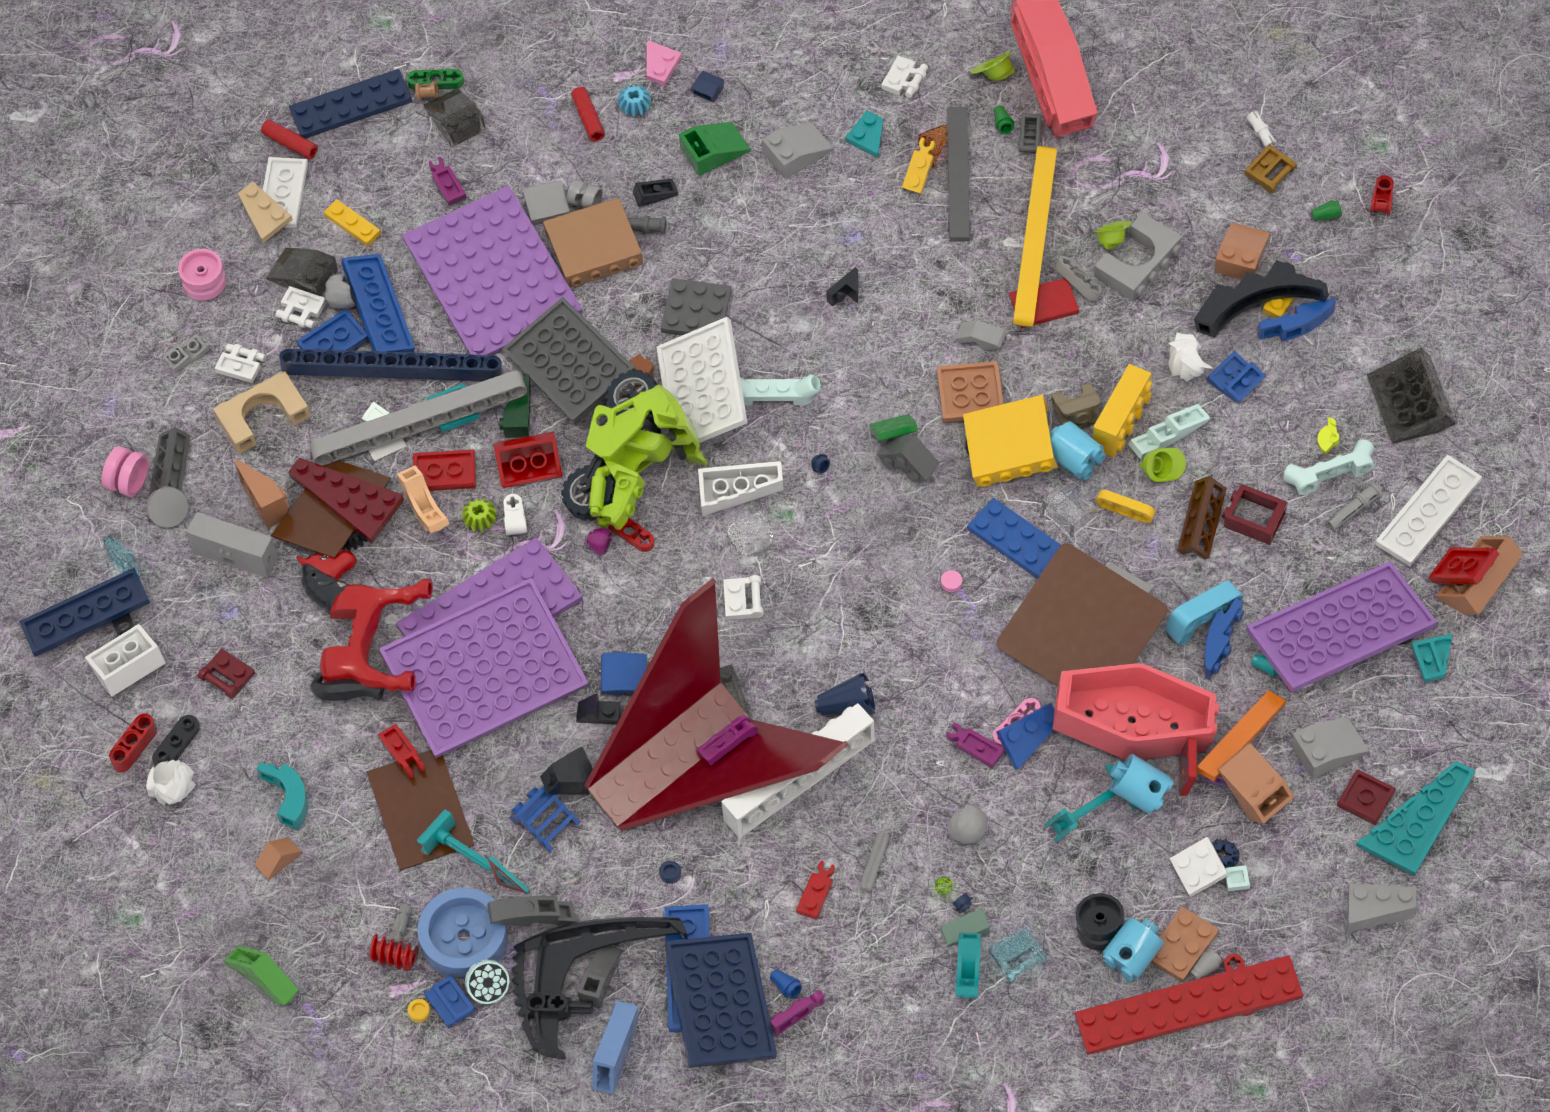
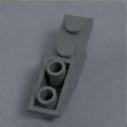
M557 896L515 897L491 901L487 904L491 924L530 927L533 923L566 925L576 922L573 902L558 901Z

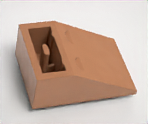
M1251 743L1244 746L1217 769L1250 821L1264 824L1294 798L1284 779Z

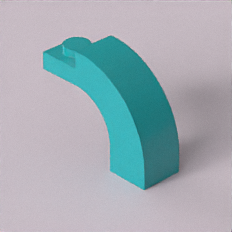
M260 762L256 768L259 778L282 788L286 792L285 800L277 812L279 822L299 831L308 811V798L300 776L285 763H283L279 770L273 764L269 763L267 765Z
M959 932L956 997L966 999L978 998L981 933Z

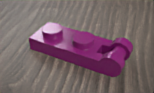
M740 715L698 747L697 750L711 766L746 738L755 736L758 728L753 723H750V719L746 715Z

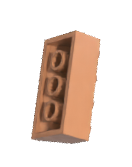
M1481 536L1472 548H1496L1500 555L1494 561L1493 566L1489 568L1478 585L1445 583L1436 595L1437 599L1462 614L1479 615L1523 555L1510 536Z

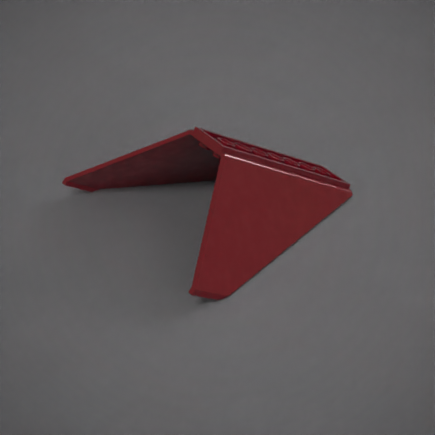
M714 578L681 603L584 785L602 810L621 831L817 771L849 745L846 741L843 742L750 719V723H753L758 728L757 734L746 738L710 766L699 754L697 748L740 715L748 717L721 683L716 581Z

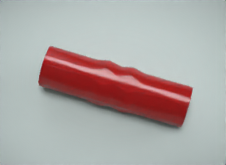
M585 87L573 89L571 97L589 139L593 142L600 141L604 138L605 132Z
M270 119L266 120L262 125L261 133L280 145L309 160L313 159L316 155L318 145L303 138L291 129L285 128Z

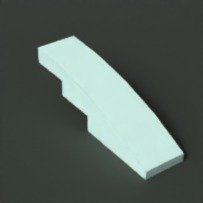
M1199 404L1167 416L1165 422L1148 428L1146 434L1131 439L1128 445L1140 459H1143L1147 453L1156 449L1166 448L1207 423L1210 417Z

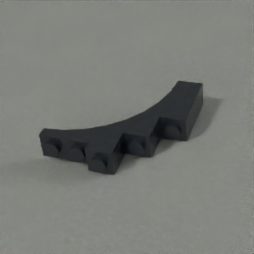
M1276 260L1265 277L1246 272L1236 289L1217 284L1194 318L1196 330L1199 333L1215 338L1220 330L1237 315L1251 307L1276 299L1310 298L1325 302L1329 297L1327 284L1321 280L1297 274L1294 265Z

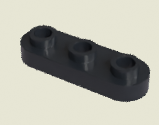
M185 715L178 720L153 753L152 760L155 767L161 762L178 760L200 730L199 722L195 716ZM162 755H166L164 759H160Z

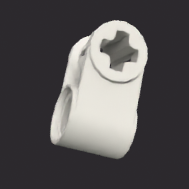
M510 494L505 497L503 503L506 535L527 533L522 499L519 495Z

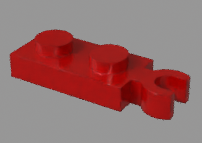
M821 860L819 862L818 874L812 872L797 906V914L815 920L818 919L833 884V879L829 878L835 872L833 864L829 870H824V861Z

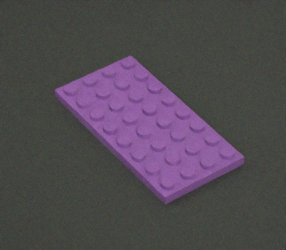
M536 537L396 623V626L405 637L529 578L533 579L553 618L581 602L583 597Z
M1390 561L1247 625L1246 631L1293 693L1431 630L1437 626V621Z

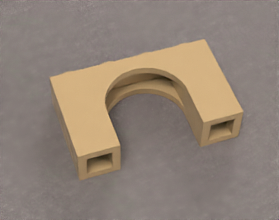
M285 371L272 376L271 379L263 383L256 384L246 392L239 393L234 398L222 402L213 408L217 422L238 454L256 446L254 434L245 422L248 412L255 406L260 404L278 406L292 426L310 417L307 404Z

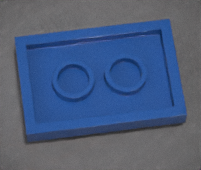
M344 309L296 342L300 349L353 351L367 342L369 338L361 325L347 309Z

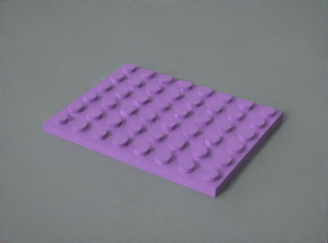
M510 186L402 235L406 246L469 354L494 355L503 351L502 348L562 297L580 314L583 313L580 304Z
M532 578L379 648V652L391 675H400L405 671H413L415 673L416 683L414 691L406 692L400 690L435 759L589 686L584 673Z

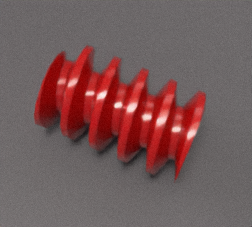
M375 934L370 945V960L372 962L378 960L382 965L387 962L389 967L395 965L397 969L403 967L404 971H410L418 957V945L414 950H411V943H408L403 948V941H399L398 945L395 946L394 938L389 943H386V936H383L381 941H378V934Z

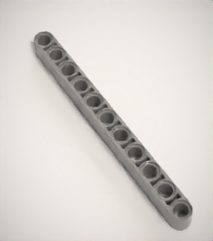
M511 371L315 439L310 443L314 463L322 466L520 398L527 392L522 374L519 371Z

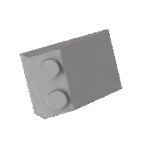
M811 122L778 129L762 139V153L785 179L834 150Z
M1348 717L1312 724L1292 734L1291 746L1312 779L1369 753L1368 748Z

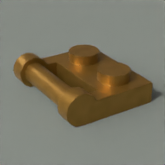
M1268 145L1245 169L1244 175L1263 186L1268 193H1273L1286 175L1297 168V164L1285 154ZM1280 163L1283 164L1284 167L1272 180H1269L1267 177Z

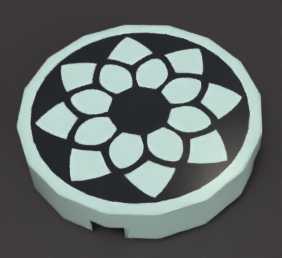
M481 960L482 962L475 963L470 967L466 974L465 986L468 994L475 1001L482 1004L495 1003L504 997L510 982L509 975L504 966L497 961Z

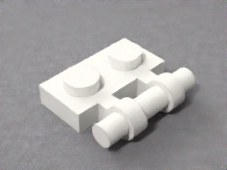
M897 56L881 84L882 89L896 95H900L902 90H905V96L911 98L914 93H917L920 81L924 80L928 66L921 64L919 68L915 69V61ZM910 77L913 78L912 81L907 82Z
M289 286L281 300V305L286 307L285 311L278 309L275 316L281 318L284 322H293L298 324L299 327L313 329L315 321L309 320L310 316L316 318L320 316L327 303L326 298ZM294 310H295V311L301 312L302 315H301V316H297V315H294L293 312H294Z
M228 343L226 351L231 353L222 352L214 368L215 372L253 383L261 368L260 363L256 361L264 362L266 354L260 353L257 349L249 350L243 348L242 345Z

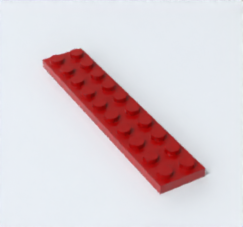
M1290 955L1076 1011L1075 1017L1086 1053L1090 1055L1303 998V993Z

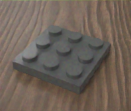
M672 278L661 325V333L685 335L725 318L732 286Z

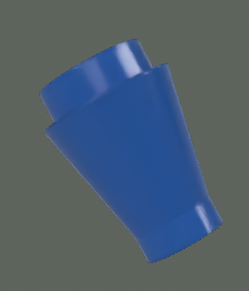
M775 969L770 974V980L774 982L785 998L794 999L800 994L802 990L800 980L779 969Z

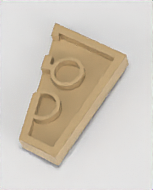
M253 181L238 193L239 199L249 215L254 228L257 230L262 243L266 242L293 220L291 214Z

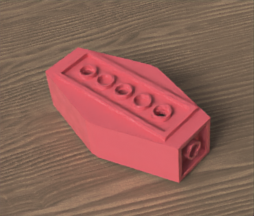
M1013 0L1010 8V24L1047 127H1051L1055 138L1093 127L1098 105L1094 103L1076 38L1059 1Z
M1135 663L1062 671L1057 688L1052 729L1122 759H1127L1131 754L1141 759L1180 755L1188 738H1196L1197 753L1207 751L1209 744H1213L1214 735H1216L1217 730L1215 719L1218 715L1219 703H1215L1216 694L1145 664ZM1085 712H1092L1093 716L1087 717ZM1128 718H1134L1136 722L1129 723ZM1176 724L1178 729L1173 730L1170 725Z

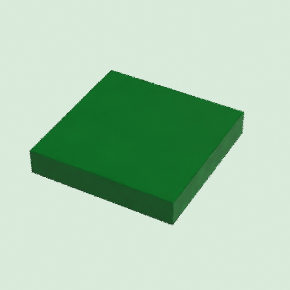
M909 414L869 424L871 432L878 441L918 431L917 423Z

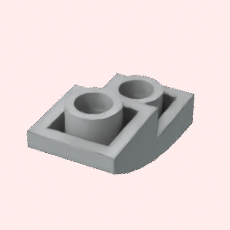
M195 334L182 346L176 344L162 357L174 371H177L193 363L210 349Z

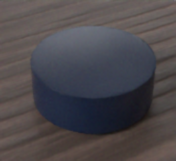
M674 861L664 862L659 869L661 880L667 884L679 881L681 878L679 864Z

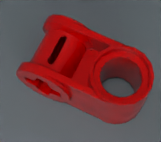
M1382 175L1377 178L1370 212H1386L1387 215H1390L1394 181L1390 176Z

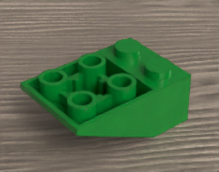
M732 122L695 126L679 134L680 149L699 176L751 151Z

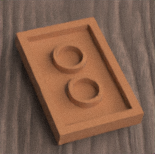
M1181 907L1159 937L1164 942V945L1150 963L1183 983L1204 951L1208 949L1216 938L1219 929L1186 908Z

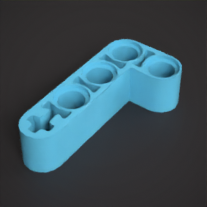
M1229 580L1224 581L1178 606L1172 612L1165 627V632L1179 646H1182L1191 639L1197 627L1212 620L1218 610L1223 613L1228 611L1235 598L1242 601L1244 595Z

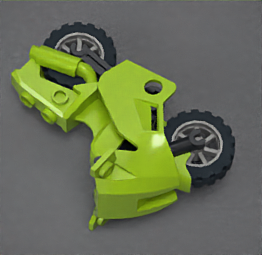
M628 370V373H621L617 379L614 378L611 381L612 384L607 387V394H605L606 406L598 405L594 410L585 446L595 455L590 465H585L582 469L579 467L575 470L576 472L569 474L568 480L563 483L564 489L561 490L562 501L575 518L578 519L579 517L583 521L587 519L593 521L597 518L600 528H608L610 524L615 529L620 530L625 525L629 516H633L635 512L637 498H641L645 481L639 473L654 462H663L673 447L680 460L687 459L689 462L704 466L708 464L707 460L703 457V453L699 451L700 442L697 432L677 399L666 388L658 385L649 373H643L642 370ZM603 415L608 417L607 420H604L600 423V425H597V420L599 417ZM584 498L582 504L577 502L578 500Z

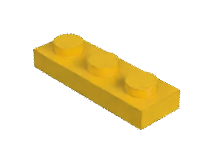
M337 199L323 212L327 219L367 247L381 235L380 229Z

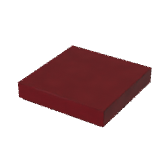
M1357 769L1337 802V807L1376 826L1393 797L1396 788Z

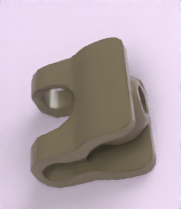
M1091 383L1081 385V395L1077 398H1067L1062 392L1051 394L1052 406L1060 425L1071 421L1079 428H1083L1096 423L1100 416L1098 407L1101 405V400Z

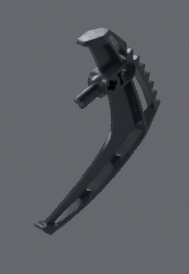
M614 917L593 919L551 928L516 944L513 948L517 954L512 959L517 965L511 970L517 975L512 979L513 984L517 985V987L513 990V993L518 996L515 1001V1005L521 1007L518 1016L524 1018L522 1027L534 1052L549 1058L566 1059L565 1053L558 1048V1021L565 1020L571 1017L572 1014H592L593 1001H572L571 997L561 994L567 972L576 958L611 945L640 939L679 934L684 939H688L686 929L680 918ZM637 928H659V929H637ZM627 929L626 931L606 933L595 936L591 934L611 930ZM581 935L583 936L582 938L549 945L550 942ZM539 949L534 993L530 994L526 999L524 985L526 951ZM542 1004L539 1008H534L536 1005ZM532 1018L536 1020L537 1043L534 1042L530 1026V1019Z

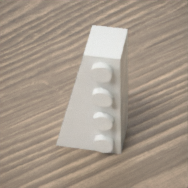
M781 461L698 469L703 516L784 490Z

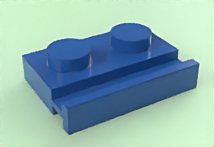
M451 975L432 986V989L424 991L425 997L448 1029L454 1023L460 1022L475 1012V1008Z

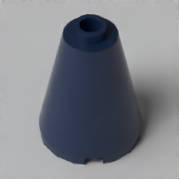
M860 673L817 695V700L814 701L817 713L821 712L822 716H841L846 708L853 707L858 703L868 715L875 714L873 692L871 687L865 683L869 681L866 673Z

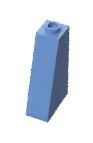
M620 1001L616 1002L593 1059V1090L614 1095L638 1022L637 1005Z

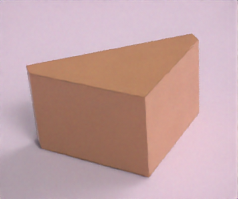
M288 837L268 841L254 865L270 880L300 856L302 851Z

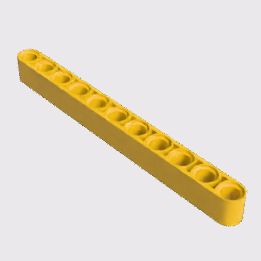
M1037 146L1013 325L1033 327L1057 148Z

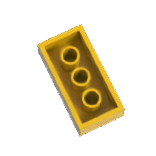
M1128 364L1093 427V440L1104 446L1103 453L1115 458L1118 451L1122 452L1124 449L1127 435L1131 436L1134 430V422L1136 419L1139 420L1141 418L1144 404H1148L1151 400L1152 393L1150 391L1153 386L1151 372Z

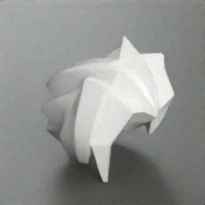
M1176 333L1175 340L1168 343L1171 345L1168 364L1170 371H1172V376L1180 375V379H1184L1187 382L1194 377L1201 376L1204 373V368H1213L1204 363L1198 355V349H1201V346L1194 335Z
M179 760L159 763L155 768L152 767L148 775L146 784L148 797L156 798L163 806L166 802L169 805L181 802L196 785L192 781L194 771Z

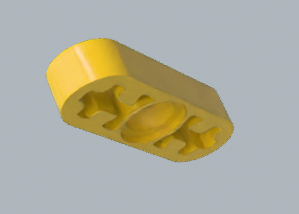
M1100 490L1095 500L1097 505L1104 509L1143 523H1151L1156 513L1155 509L1147 504L1108 490Z

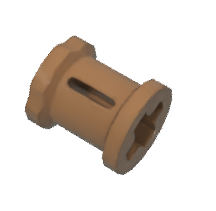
M432 81L430 84L421 85L418 83L415 85L418 100L429 97L436 99L439 97L436 81Z

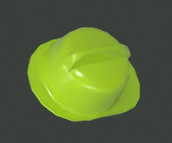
M1008 50L1000 56L974 67L970 74L983 72L989 79L994 81H1001L1015 71L1009 57L1012 51Z
M1126 220L1116 221L1093 230V232H1096L1099 243L1104 245L1106 250H1111L1124 242L1126 228L1130 227L1133 223Z
M1160 448L1147 453L1139 467L1143 468L1144 473L1152 481H1173L1183 475L1186 469V459L1183 452L1177 448Z

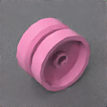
M196 249L184 255L179 262L178 272L185 293L190 298L203 301L210 300L221 294L225 288L226 276L221 259L215 252L208 249Z
M121 446L115 447L110 452L103 467V487L114 492L119 491L120 494L131 498L135 497L142 489L149 470L148 456L136 451L132 453L131 450Z

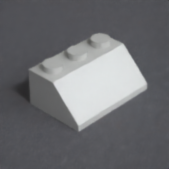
M140 624L85 657L102 686L111 697L165 664L158 646Z

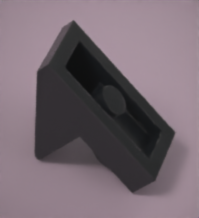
M856 267L826 291L827 302L832 307L837 302H842L846 295L858 304L859 277Z
M598 694L589 696L578 702L576 723L617 725L620 718L621 704L620 702L599 701Z

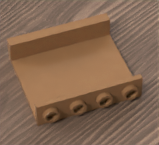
M619 198L543 221L546 237L551 241L564 273L565 281L570 288L580 286L589 281L599 280L608 275H615L621 271L633 269L643 264L642 252Z

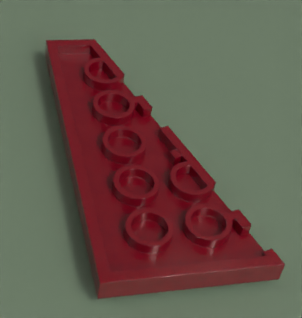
M298 458L288 471L291 479L302 488L309 490L317 500L325 503L328 509L343 521L352 525L355 531L359 534L362 533L371 544L404 501L403 494L302 458Z

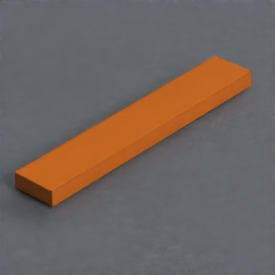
M1268 690L1197 766V772L1215 782L1221 775L1217 769L1244 746L1251 743L1286 704V700Z

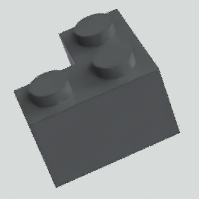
M915 435L890 438L877 454L885 467L889 469L902 468L907 473V477L914 482L927 481L940 463Z

